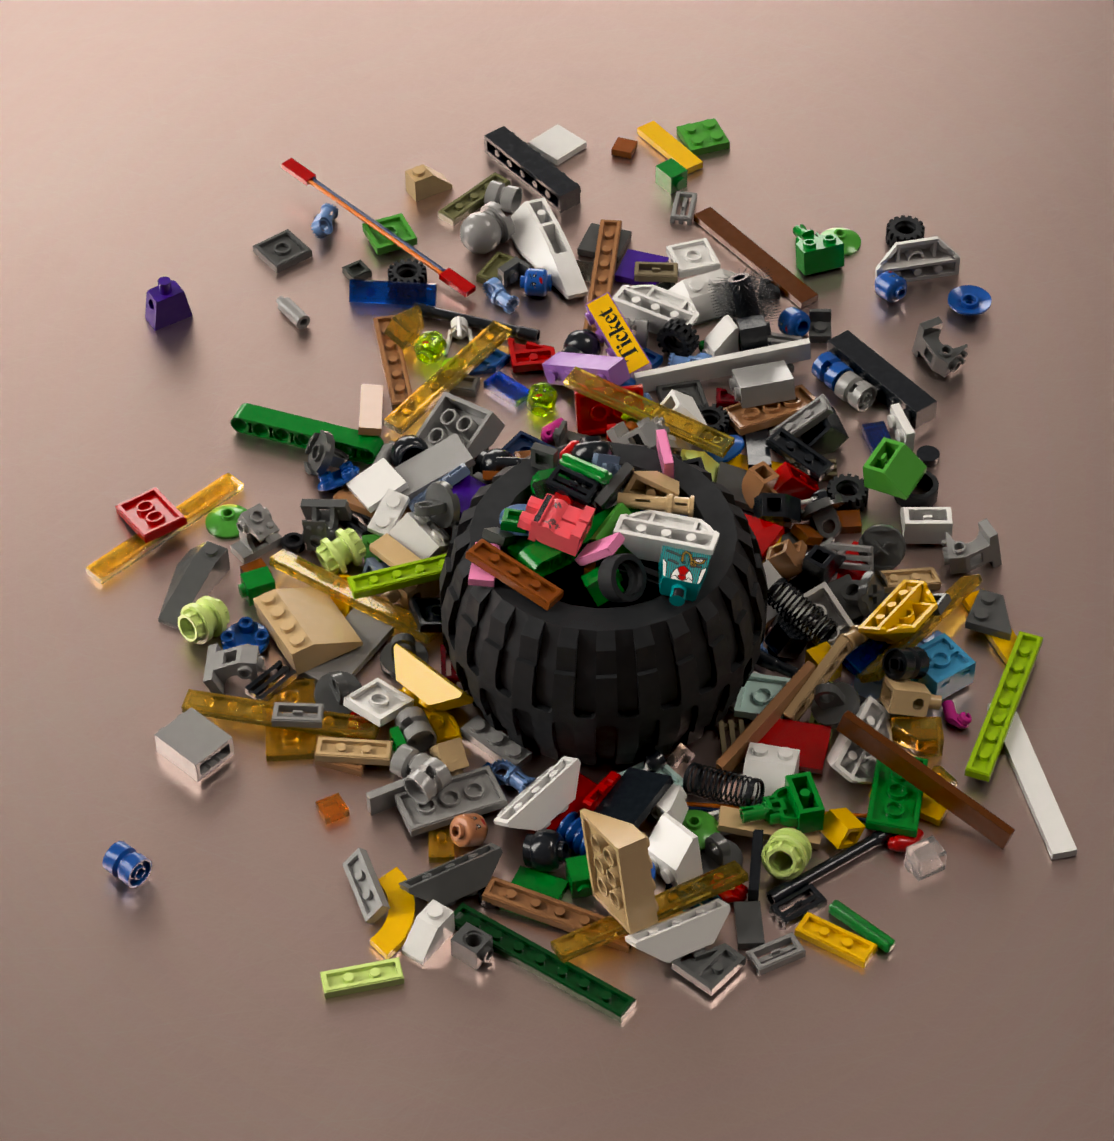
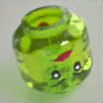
M425 331L414 346L416 357L425 364L437 363L445 352L447 343L440 332Z
M546 382L532 385L529 388L526 401L527 408L535 416L543 417L551 414L555 408L557 391Z

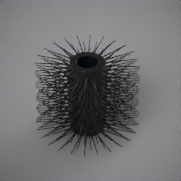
M758 271L750 275L748 272L734 274L732 277L729 276V278H723L728 280H718L726 282L714 283L722 285L723 288H718L721 286L715 285L712 287L717 289H711L715 290L711 293H716L718 290L721 296H716L719 299L714 300L719 301V303L715 304L721 305L723 311H718L723 312L718 314L723 315L719 318H723L724 315L733 316L731 317L733 318L732 320L736 324L735 318L755 316L761 313L764 315L763 317H773L772 313L776 314L774 311L778 310L773 309V307L776 308L778 306H773L770 299L775 298H770L774 296L770 295L774 292H769V290L772 291L774 289H769L767 286L773 283L768 285L765 283L771 282L766 281L768 280L766 277L770 275H765V273L761 275V272H759L760 274L757 273Z

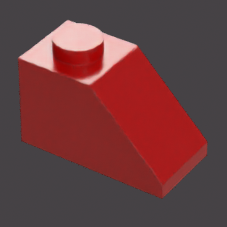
M786 461L775 470L779 478L773 489L777 493H785L805 500L810 499L812 493L819 490L814 478Z

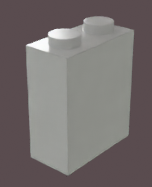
M784 360L731 369L732 378H729L731 392L734 391L735 400L740 402L743 409L796 399L794 378Z
M192 707L178 715L175 720L161 728L154 735L157 752L197 782L235 754L233 737Z

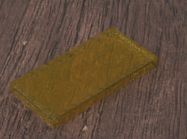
M315 679L294 680L265 703L267 762L315 759L317 745L316 728L273 727L271 722L274 702L315 703Z

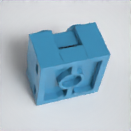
M945 633L919 646L927 653L930 666L924 677L921 679H910L911 681L925 684L931 694L940 695L942 699L974 683L976 662Z

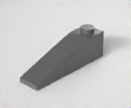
M206 541L188 551L176 566L158 618L160 623L179 630L178 617L181 615L182 608L189 603H195L197 599L203 596H208L230 570L227 548Z

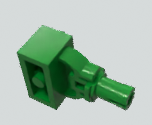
M803 224L794 226L793 234L797 237L795 244L796 266L804 276L844 266V243L836 234L820 235L818 232L814 234L813 230H807Z
M809 771L786 775L784 787L777 789L771 796L763 797L761 804L740 807L739 813L742 823L764 819L770 825L780 824L786 827H795L802 833L823 830L825 808Z

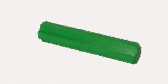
M568 453L562 454V458L559 460L560 465L604 485L609 484L610 479L613 477L612 473L608 472V470Z
M834 900L829 905L828 912L867 940L877 944L878 948L886 953L894 949L896 941L839 900Z

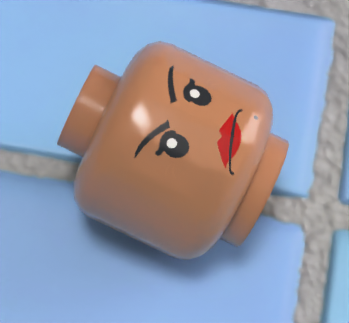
M477 813L459 814L453 818L450 824L451 839L459 847L479 846L485 841L488 833L486 821Z

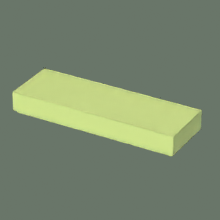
M399 957L320 972L325 999L404 984Z

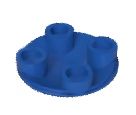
M348 461L340 465V469L332 473L331 471H326L318 477L320 480L317 486L318 490L329 491L346 485L347 482L359 473V467L353 466L352 462Z
M242 617L237 623L228 627L220 636L223 650L239 645L251 644L259 646L260 654L268 647L270 641L269 632L266 627L253 621L250 617Z

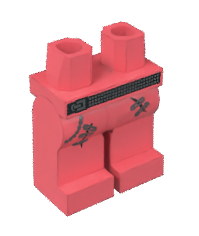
M548 493L544 500L531 496L526 510L522 511L519 517L517 527L529 531L528 540L534 542L537 540L544 545L576 557L592 526L596 508L586 505L584 510L568 505L562 499H554V495Z

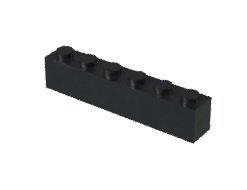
M503 126L484 135L485 152L541 198L545 197L547 203L557 211L562 213L580 204L581 188L579 184L571 180L564 172H561L551 162L541 156L539 152L532 149L526 142L517 137L514 132Z
M849 330L827 341V352H832L841 362H844L853 369L855 374L875 386L877 389L876 398L885 404L889 410L890 405L899 403L914 429L936 417L937 401Z

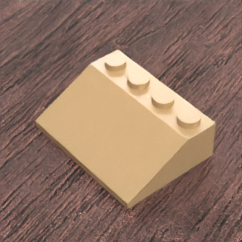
M323 587L273 589L253 598L259 621L266 627L269 635L291 667L297 671V675L363 645L360 637Z
M587 809L580 810L593 896L630 935L658 923L657 911H659V906L654 896L656 885L651 875L653 863L648 853L650 842L644 832L641 833L631 823Z

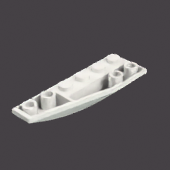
M545 197L524 202L511 216L515 228V233L511 235V239L518 252L533 267L546 269L548 274L552 275V285L566 299L588 295L587 287L571 247Z

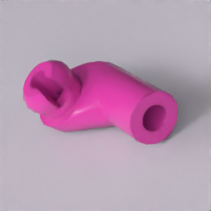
M560 417L543 426L541 440L546 443H552L554 430L556 427L559 428L564 419Z
M946 700L942 703L947 723L959 729L969 727V724L972 722V717L969 713H956L952 700Z

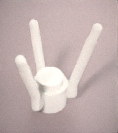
M461 316L453 318L450 323L451 329L447 331L448 336L443 355L447 356L453 337L463 339L467 336L475 357L479 358L480 355L472 336V330L468 328L467 320Z

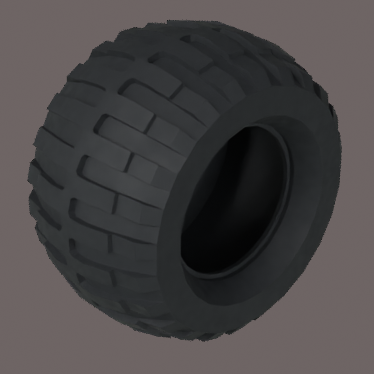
M607 441L611 445L614 455L620 457L619 465L621 467L625 462H628L634 467L635 471H658L662 473L656 450L647 448V445L621 444ZM566 445L555 447L556 449H558V464L559 453ZM672 454L674 479L679 481L678 497L690 498V496H695L693 518L702 519L714 531L720 533L714 553L711 555L706 578L696 600H685L682 606L672 605L669 602L670 596L662 595L659 592V587L646 583L643 595L638 599L644 602L627 607L591 608L561 602L581 596H591L588 589L583 587V581L580 578L584 575V566H579L577 562L543 577L564 590L563 597L548 611L497 578L494 587L468 585L471 562L465 558L466 552L475 545V542H478L481 538L483 539L484 528H501L499 517L506 507L515 504H527L531 496L537 497L532 492L531 480L541 469L531 466V455L521 459V463L503 468L493 476L492 484L478 489L471 499L469 509L462 512L458 529L453 531L439 577L442 634L444 647L463 690H467L468 694L473 697V705L481 709L484 718L495 730H507L509 739L523 748H537L540 750L541 755L555 760H560L562 757L567 756L578 758L581 764L596 766L599 762H615L617 765L633 764L635 759L646 757L652 750H657L663 756L671 754L672 747L677 744L688 745L703 736L705 727L715 726L726 716L729 706L736 701L741 687L745 686L760 656L761 643L766 628L768 586L759 544L745 514L740 507L736 506L734 495L723 484L712 482L711 473L697 465L687 464L682 461L681 456ZM501 546V551L509 555L508 546ZM640 559L645 567L658 571V562ZM621 575L624 581L620 582L625 592L628 587V576Z

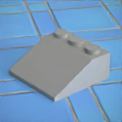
M444 392L416 433V436L422 438L428 448L456 433L474 459L482 451L493 445L505 424L494 412Z

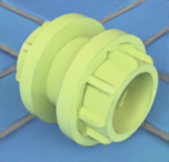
M339 528L335 531L336 539L330 541L325 537L320 540L321 545L316 548L315 553L329 575L346 574L348 572L346 565L351 562L355 566L362 564V558L366 556L367 550L353 529L347 528L343 530Z
M203 596L197 599L195 603L185 605L181 610V615L178 617V627L183 637L190 642L198 644L210 641L213 636H220L226 631L227 624L230 622V615L226 605L220 599H214L210 596Z
M794 828L779 829L771 835L763 847L761 853L763 866L770 875L777 879H794L803 872L810 861L812 846L809 839L801 831Z

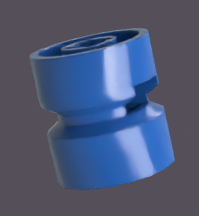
M828 351L817 357L812 365L811 372L834 392L838 379L847 371L853 372V369L844 362H841L832 352Z
M124 841L114 843L103 857V868L115 877H118L130 888H136L144 883L152 870V861L143 854L137 853L133 847Z

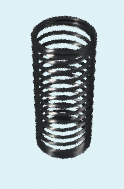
M780 578L769 588L767 604L772 606L781 616H784L785 620L792 623L793 627L800 630L813 644L819 645L826 642L835 633L838 623L832 621V618H828V614L824 615V611H820V607L816 608V604L808 601V597L800 594V590L792 587L791 583L788 584L787 579ZM789 586L785 594L778 601H776L777 598L785 590V588ZM792 589H794L793 592L791 593V595L786 599V601H784V602L780 605V603H781V601L783 600V598H784ZM797 593L793 601L786 608H784L786 603L791 599V597ZM802 596L799 602L788 612L792 604ZM803 600H805L801 608L795 614H793L798 605ZM810 603L807 609L796 619L800 611ZM811 607H813L809 615L803 621H801L806 612ZM818 610L815 616L805 625L808 618ZM821 614L820 618L816 621V623L811 628H809V626L815 620V618ZM826 617L823 623L813 632L817 624ZM831 626H833V627L831 628V630L821 639V637L824 635V633H825Z
M696 762L691 763L684 773L683 789L689 795L703 797L704 799L718 801L719 803L723 802L724 804L738 806L739 808L742 806H752L758 797L760 783V794L755 805L761 804L764 797V782L759 778L747 777L746 775L737 774L736 772L732 773L731 771L727 772L716 767H707ZM693 768V770H692V772H691V775H690V781H689L690 792H689L688 789H687V780H688L689 773H690L691 769ZM697 768L698 771L695 777L694 787L692 789V777L695 769ZM706 770H707V776H706V779H705V784H704V787H703V789H702L701 786H702L704 774H705V772H706ZM711 771H712V778H711V781H710V786H709V788H708V790H707L706 787H707L709 775H710V773H711ZM716 773H717V779H716V782H715V787H714V789H713V791H712V784H713L714 776H715ZM721 774H722V780H721L720 788H719V790H718V792H717V786H718L719 778H720V776H721ZM726 775H727V782H726V785H725L724 792H723V794H722V787H723L724 779H725V777H726ZM731 777H732V783H731L730 791H729V793H728V795H727L728 784H729V781H730V779H731ZM736 778H737V785H736V788H735V792H734V794H733V796H732V790H733L734 782H735V780H736ZM742 780V787L740 790V794L737 798L739 783ZM746 781H747L746 792H745V795H744V797H743V799H742L743 788H744V785H745V783H746ZM757 782L756 795L753 802L750 805V800L754 791V785Z

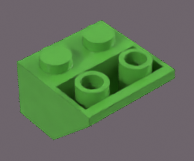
M883 437L863 466L864 487L907 500L927 471V466L905 443Z

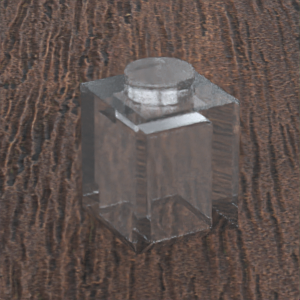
M932 835L906 847L905 868L909 873H913L918 881H921L945 870L947 852Z

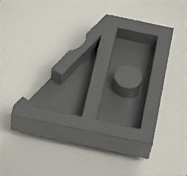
M980 589L966 619L965 628L1010 641L1012 630L1004 596Z
M724 943L713 947L711 950L694 953V958L682 962L680 959L674 960L672 962V970L712 996L746 964V957Z

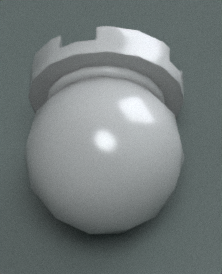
M490 201L481 207L480 212L470 214L463 221L460 229V238L463 245L471 252L478 254L491 252L500 242H506L515 233L510 215L505 216L500 210L502 208L500 204Z

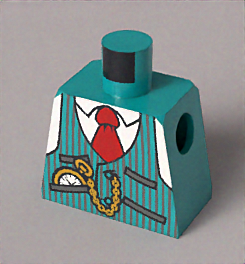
M663 546L658 564L659 592L662 595L670 596L669 602L674 606H682L685 600H696L706 578L711 556Z

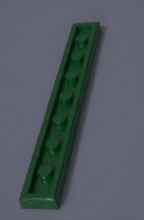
M461 903L454 911L456 931L466 922L472 924L492 936L495 953L616 1021L622 1023L636 1006L637 999L470 906Z

